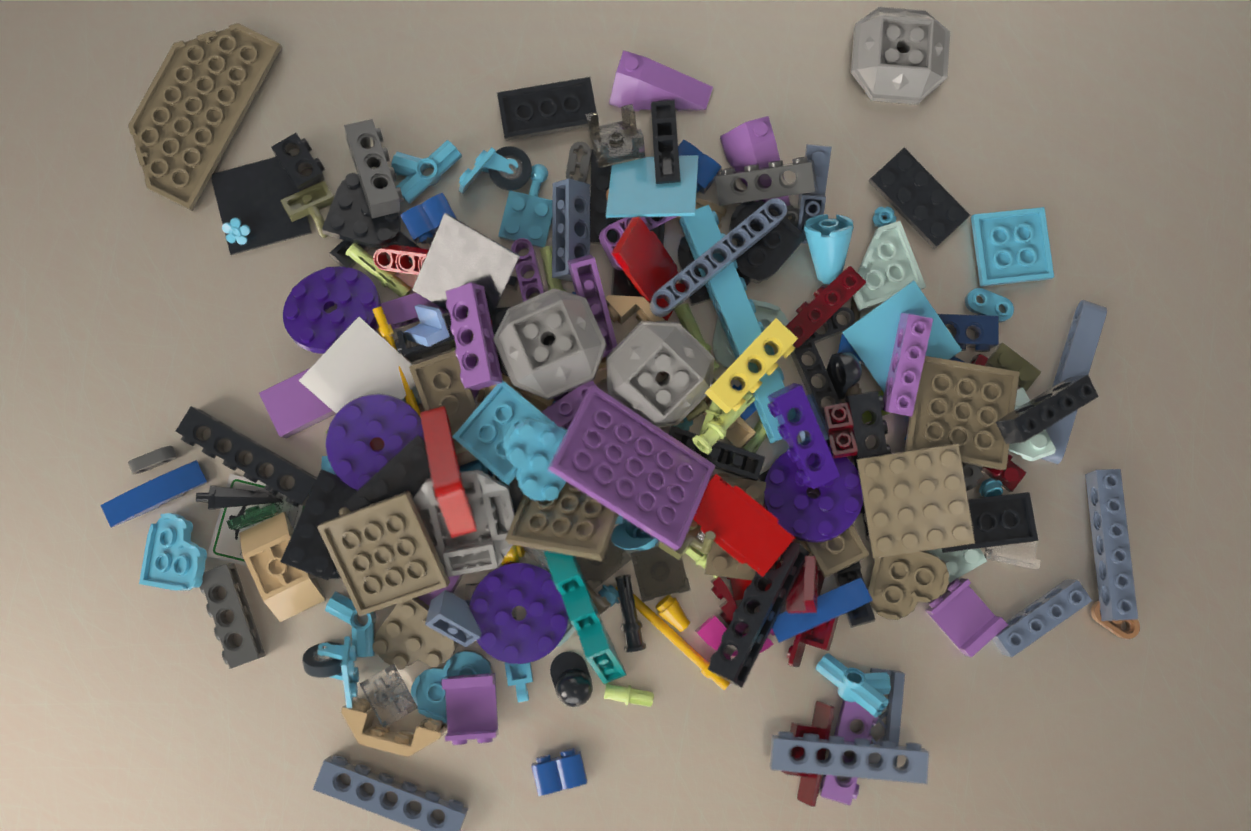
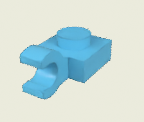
M505 663L508 686H516L518 703L528 701L529 695L526 683L533 682L531 663Z

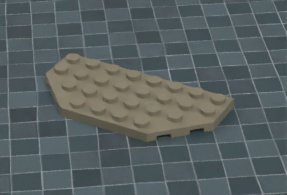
M239 23L229 25V28L218 32L214 30L198 35L196 39L187 42L182 40L173 43L128 124L130 134L133 136L136 146L135 151L139 164L145 175L146 187L150 191L193 211L282 48L280 43Z

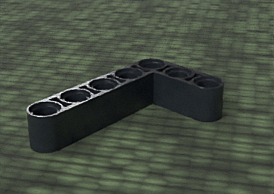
M841 307L823 324L825 334H818L815 331L799 348H795L791 353L805 389L813 400L825 430L826 424L821 400L824 398L829 399L832 405L841 403L815 344L842 333L854 323V312L848 307ZM837 315H844L847 318V325L839 324L836 319ZM802 355L811 356L813 364L810 366L805 365L801 359ZM812 377L821 378L823 382L821 388H816L812 385Z

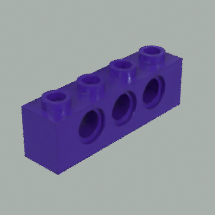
M792 383L768 395L767 397L770 401L768 403L769 411L779 422L778 432L782 439L788 443L789 448L787 452L792 462L797 464L799 469L797 476L800 482L815 489L839 477L838 469L802 385ZM794 408L796 415L794 419L789 420L788 412ZM804 431L805 439L799 443L798 435ZM814 453L815 460L811 465H808L807 459Z

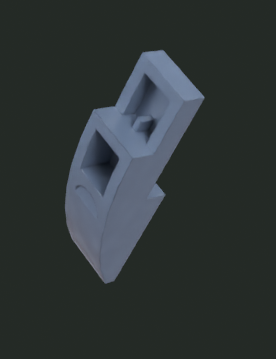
M806 144L805 157H807V161L814 160L817 190L815 192L799 194L797 228L804 234V224L806 225L807 219L824 215L831 146ZM805 239L802 243L808 244L807 239Z

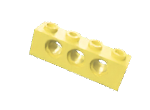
M775 318L705 394L726 414L731 409L736 412L746 402L743 398L748 391L753 394L762 385L760 378L765 373L770 376L778 368L779 365L776 361L781 356L786 359L794 351L795 347L792 344L798 338ZM764 346H772L775 351V354H767L765 352ZM749 362L757 365L758 373H753L748 369ZM731 380H737L741 383V391H736L732 388Z

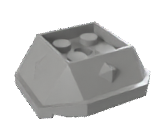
M878 7L854 26L851 74L866 91L865 93L871 101L918 105L926 96L942 84L948 76L950 31L927 11ZM897 47H902L906 53H900Z
M555 288L508 308L493 338L512 384L547 400L593 381L606 348V342L586 298ZM547 336L556 337L554 344L551 346L543 345L544 339Z
M640 321L606 356L608 395L656 427L678 425L707 396L705 392L713 385L714 357L676 321ZM659 372H667V378L664 381L658 382L655 380Z
M479 470L460 473L477 527L475 532L451 538L436 498L432 478L424 482L413 498L448 577L498 568L512 547V544H508L506 541V536L515 516L509 486Z

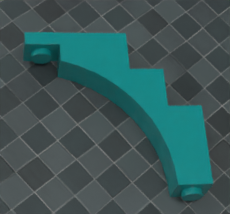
M543 550L554 584L562 595L570 622L578 633L587 661L603 684L626 676L624 666L617 656L615 647L597 611L576 556Z

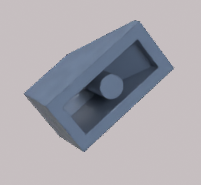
M444 590L431 600L425 622L426 626L464 647L469 646L481 637V631L466 601L447 590Z

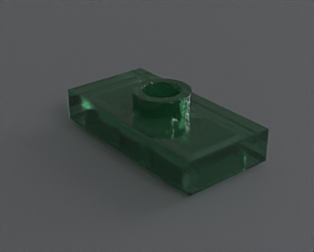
M273 503L263 508H260L258 505L244 510L246 514L226 522L229 529L240 530L282 513L280 504Z

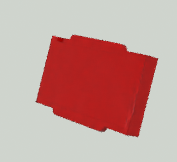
M632 217L611 254L641 296L650 303L656 291L679 274L677 271L678 267L656 234L648 229L641 217ZM678 283L675 285V288L683 293L686 286ZM665 299L656 300V304L660 308L668 307ZM672 312L662 318L668 321Z
M717 474L707 484L693 518L701 526L700 530L704 534L708 531L714 532V542L740 564L746 563L762 577H764L795 539L793 535L778 524V518L738 486L732 487Z

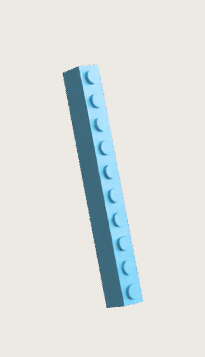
M709 205L695 209V216H681L679 220L695 260L726 236L720 232L718 216L715 211H711ZM713 254V258L716 261H724V258L721 254ZM736 260L705 284L735 359L765 330L763 324L756 319L754 314L756 313V308L753 301L748 299L746 295V283L742 277L739 278L736 271ZM698 268L701 276L705 277L704 270ZM765 345V352L769 355H774L772 346ZM749 362L748 369L753 373H758L757 365ZM779 366L770 376L765 373L760 378L762 385L753 393V397H755L754 404L770 444L782 440L777 429L780 426L779 422L769 411L768 403L770 401L767 397L785 387L783 384L784 375ZM794 408L788 412L789 420L794 419L796 415Z

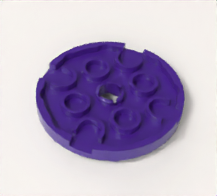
M326 267L308 275L292 288L284 304L283 323L288 334L298 346L313 353L324 354L358 317L365 321L372 329L374 328L377 321L372 309L381 307L380 296L371 279L361 271L350 267ZM336 304V310L332 311L331 313H326L325 310H328L330 307Z
M372 394L353 399L337 412L327 432L326 452L332 469L343 482L358 490L417 434L425 441L421 417L408 403L391 395ZM375 437H380L384 440L385 446L381 450H373L370 446V441Z
M787 451L779 456L770 467L765 479L764 503L766 509L778 518V524L793 535L795 539L806 542L828 541L840 536L855 522L862 508L863 496L859 473L847 457L833 459L840 476L817 487L821 494L816 499L808 497L806 490L810 487L800 482L797 476V471H799L797 464L792 462ZM814 453L808 457V465H811L814 462Z
M529 563L507 564L488 573L474 590L469 609L481 631V637L476 640L477 643L493 658L510 664L531 663L548 655L562 640L569 621L562 595L555 586L552 575L545 569ZM516 606H522L526 609V617L522 620H515L512 617V610Z

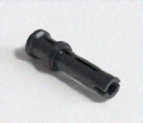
M631 575L617 576L615 580L623 617L621 631L624 632L626 641L624 650L625 652L641 651L646 648V643H643L642 623L637 618Z

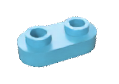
M983 288L973 289L965 298V305L969 311L978 315L999 316V322L1008 320L1014 312V306L1009 299ZM977 296L982 297V299H983V303H982V304H980V303L977 302V300H976V297H977ZM999 305L1005 307L1004 313L999 311Z

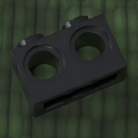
M294 133L271 146L275 157L298 192L325 180L323 175L325 168L318 157L313 159L309 153L312 149L305 138L300 139L297 133ZM292 149L300 150L296 156L288 155ZM309 168L313 170L308 176L301 175L304 169Z

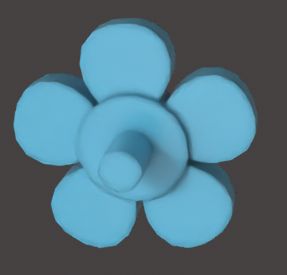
M233 218L230 223L226 222L223 224L222 230L228 233L225 238L229 243L237 241L243 245L248 241L246 235L250 233V228L247 225L241 226L239 218Z

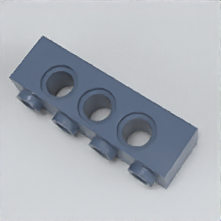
M568 178L553 183L552 278L573 282L567 261L590 255V184Z
M1066 579L1006 621L1008 625L992 640L1002 655L1013 657L1093 600L1078 580Z

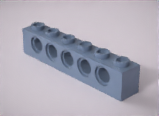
M1121 469L1095 470L1085 474L1101 620L1138 619Z
M778 731V735H772L770 767L771 770L927 784L929 752L921 748L922 745L918 743H906V747L896 746V742L881 740L880 744H870V740L864 738H855L854 742L844 741V737L829 736V740L819 739V735L805 733L803 737H793L792 732ZM797 745L804 748L803 755L799 758L792 757L791 749ZM821 748L829 749V756L825 760H819L816 757L817 751ZM847 750H852L855 753V757L851 762H844L842 760V755ZM875 752L879 753L880 761L875 765L869 764V755ZM898 755H905V764L901 767H895L894 759Z
M339 755L329 756L324 760L313 790L420 831H460L468 812V808H465L464 804L458 800L450 799V801L441 799V795L434 791H420L413 783L406 781L403 784L394 781V777L389 774L380 773L378 775L371 772V768L366 765L356 764L355 766L347 763V759ZM342 773L349 775L351 779L350 785L342 783L340 779ZM365 782L371 783L374 786V793L370 794L364 790L363 785ZM387 792H395L398 796V802H390L387 799ZM410 801H418L421 804V810H412ZM436 809L442 810L445 814V819L437 820L433 815V811Z

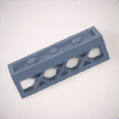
M871 668L870 673L887 672L890 675L891 686L888 694L889 703L887 710L878 716L876 724L880 722L884 727V736L877 742L872 737V741L874 744H880L881 740L894 741L896 746H899L905 673L896 670ZM884 717H886L885 724H884V722L882 721V719H883ZM898 756L894 759L895 767H897Z

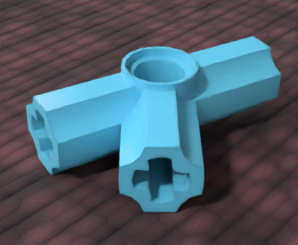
M448 140L428 158L424 159L396 152L393 156L391 167L394 168L395 174L406 177L396 188L400 187L403 198L411 204L429 186L435 185L440 181L441 175L462 157L461 153ZM427 168L434 169L433 174L430 176H424L423 172Z
M337 591L334 592L326 605L325 611L352 626V646H356V657L375 656L372 648L377 618L375 611L367 614L368 623L362 625L358 621V613L352 600Z
M829 653L824 655L818 662L816 670L838 687V695L843 700L848 702L856 701L874 717L881 715L887 707L889 700L882 695L889 694L891 690L890 677L887 672L863 673L856 668H847Z

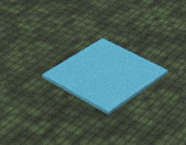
M698 155L679 156L680 182L656 184L654 157L613 158L606 218L695 216Z
M915 281L909 283L842 332L883 392L885 391L901 313L933 318L925 356L949 360L962 351Z

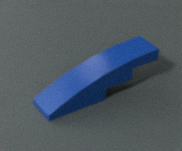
M196 460L137 486L100 506L112 528L159 508L160 505L207 484V481Z
M859 578L818 596L817 613H787L785 611L779 614L772 629L778 642L781 643L873 600L863 579Z

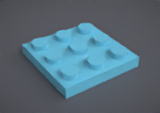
M1044 207L973 214L971 216L980 287L1050 280L1054 278Z
M503 381V383L497 384L453 435V438L503 482L509 485L517 473V467L509 461L506 456V450L503 447L505 435L510 427L513 425L517 426L520 422L526 421L527 418L538 419L553 425L556 424Z

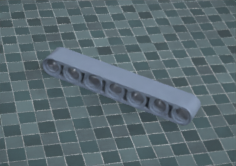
M773 198L766 202L656 291L650 302L651 312L658 317L667 316L779 225L787 212L785 202L778 198ZM768 209H775L779 216H772ZM750 224H757L761 231L756 232L752 230ZM731 239H739L742 242V246H735ZM713 254H721L724 258V261H716L713 258ZM700 268L704 270L706 276L698 277L694 273V269ZM678 283L684 284L687 291L681 293L676 290L675 285ZM665 299L668 307L660 308L656 304V300Z
M1085 300L1080 301L1072 320L1052 387L1070 377L1089 375L1106 319L1107 307ZM1078 410L1046 429L1056 451L1054 454L1040 459L1055 464L1061 462Z

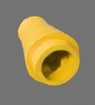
M669 594L662 598L655 606L658 610L657 614L677 628L679 632L685 630L691 622L686 617L676 597L673 598Z

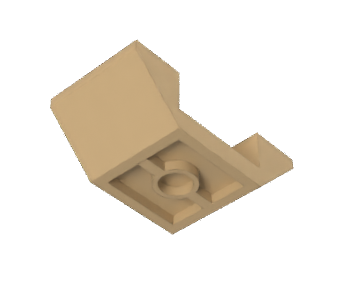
M608 295L605 298L610 319L614 323L618 321L622 325L634 313L637 314L636 319L638 322L665 321L662 317L655 316L651 312L650 303L644 297ZM665 371L659 372L662 376L667 374Z
M282 512L239 533L242 556L263 601L279 622L326 600L316 578H311L309 573L280 563L294 531L286 512Z
M357 698L356 701L353 700L352 708H347L345 705L341 710L358 744L406 757L413 755L440 739L447 731L446 724L432 718L424 719L416 727L415 734L405 730H400L399 733L389 731L390 727L382 724H375L374 727L372 724L377 706L371 705L370 700Z

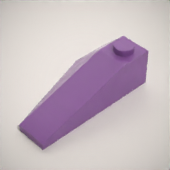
M623 50L616 71L609 105L629 111L651 109V102L675 100V109L678 111L706 110L713 87L647 57Z
M769 116L745 122L720 136L726 160L730 166L735 168L736 172L745 170L744 166L759 164V168L769 167V162L780 160ZM762 174L760 176V183L768 187L771 186L772 179L769 175ZM740 178L742 183L748 187L747 181L744 178ZM789 196L776 197L784 201L786 206L790 205ZM773 198L762 199V200H755V201H756V202L763 201V202L766 203V202H768L769 200H771V199H773Z

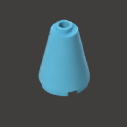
M828 214L809 218L806 220V225L804 224V231L816 276L823 284L829 285L843 272L854 228L853 220L849 217L836 214V219H828Z

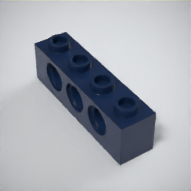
M938 314L944 325L951 331V335L962 351H966V348H975L976 352H989L991 348L999 345V316ZM967 328L972 329L974 331V340L970 339L967 336Z

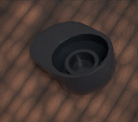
M840 352L832 354L826 371L839 400L845 397L848 388L860 381L862 368L857 357L851 352Z
M568 651L557 655L550 667V675L556 694L564 705L579 707L589 700L593 690L587 664L584 658L575 652Z

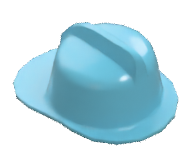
M630 521L617 525L611 535V541L615 546L627 550H649L659 541Z

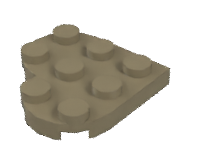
M926 551L875 558L868 589L873 600L870 602L871 606L879 616L889 620H899L902 617H906L914 611L918 602H931V600L937 599L945 593L949 585V572L943 560Z
M418 597L400 602L395 606L379 627L374 637L372 648L385 663L398 670H402L417 660L430 667H437L452 657L458 643L425 625L430 606Z

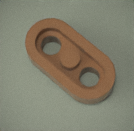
M1099 600L1092 605V618L1119 638L1132 639L1138 635L1140 631L1138 619L1102 621ZM1122 622L1126 623V629L1124 631L1121 628Z

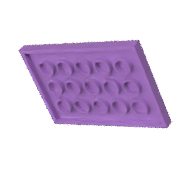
M592 385L579 406L548 470L672 549L678 550L683 544L716 465Z

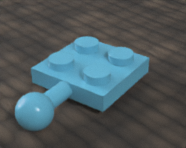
M535 164L532 166L530 176L532 183L529 195L509 191L498 237L510 241L525 238L531 242L532 246L543 248L546 247L552 224V200L538 197L541 183L548 178V170L542 164Z

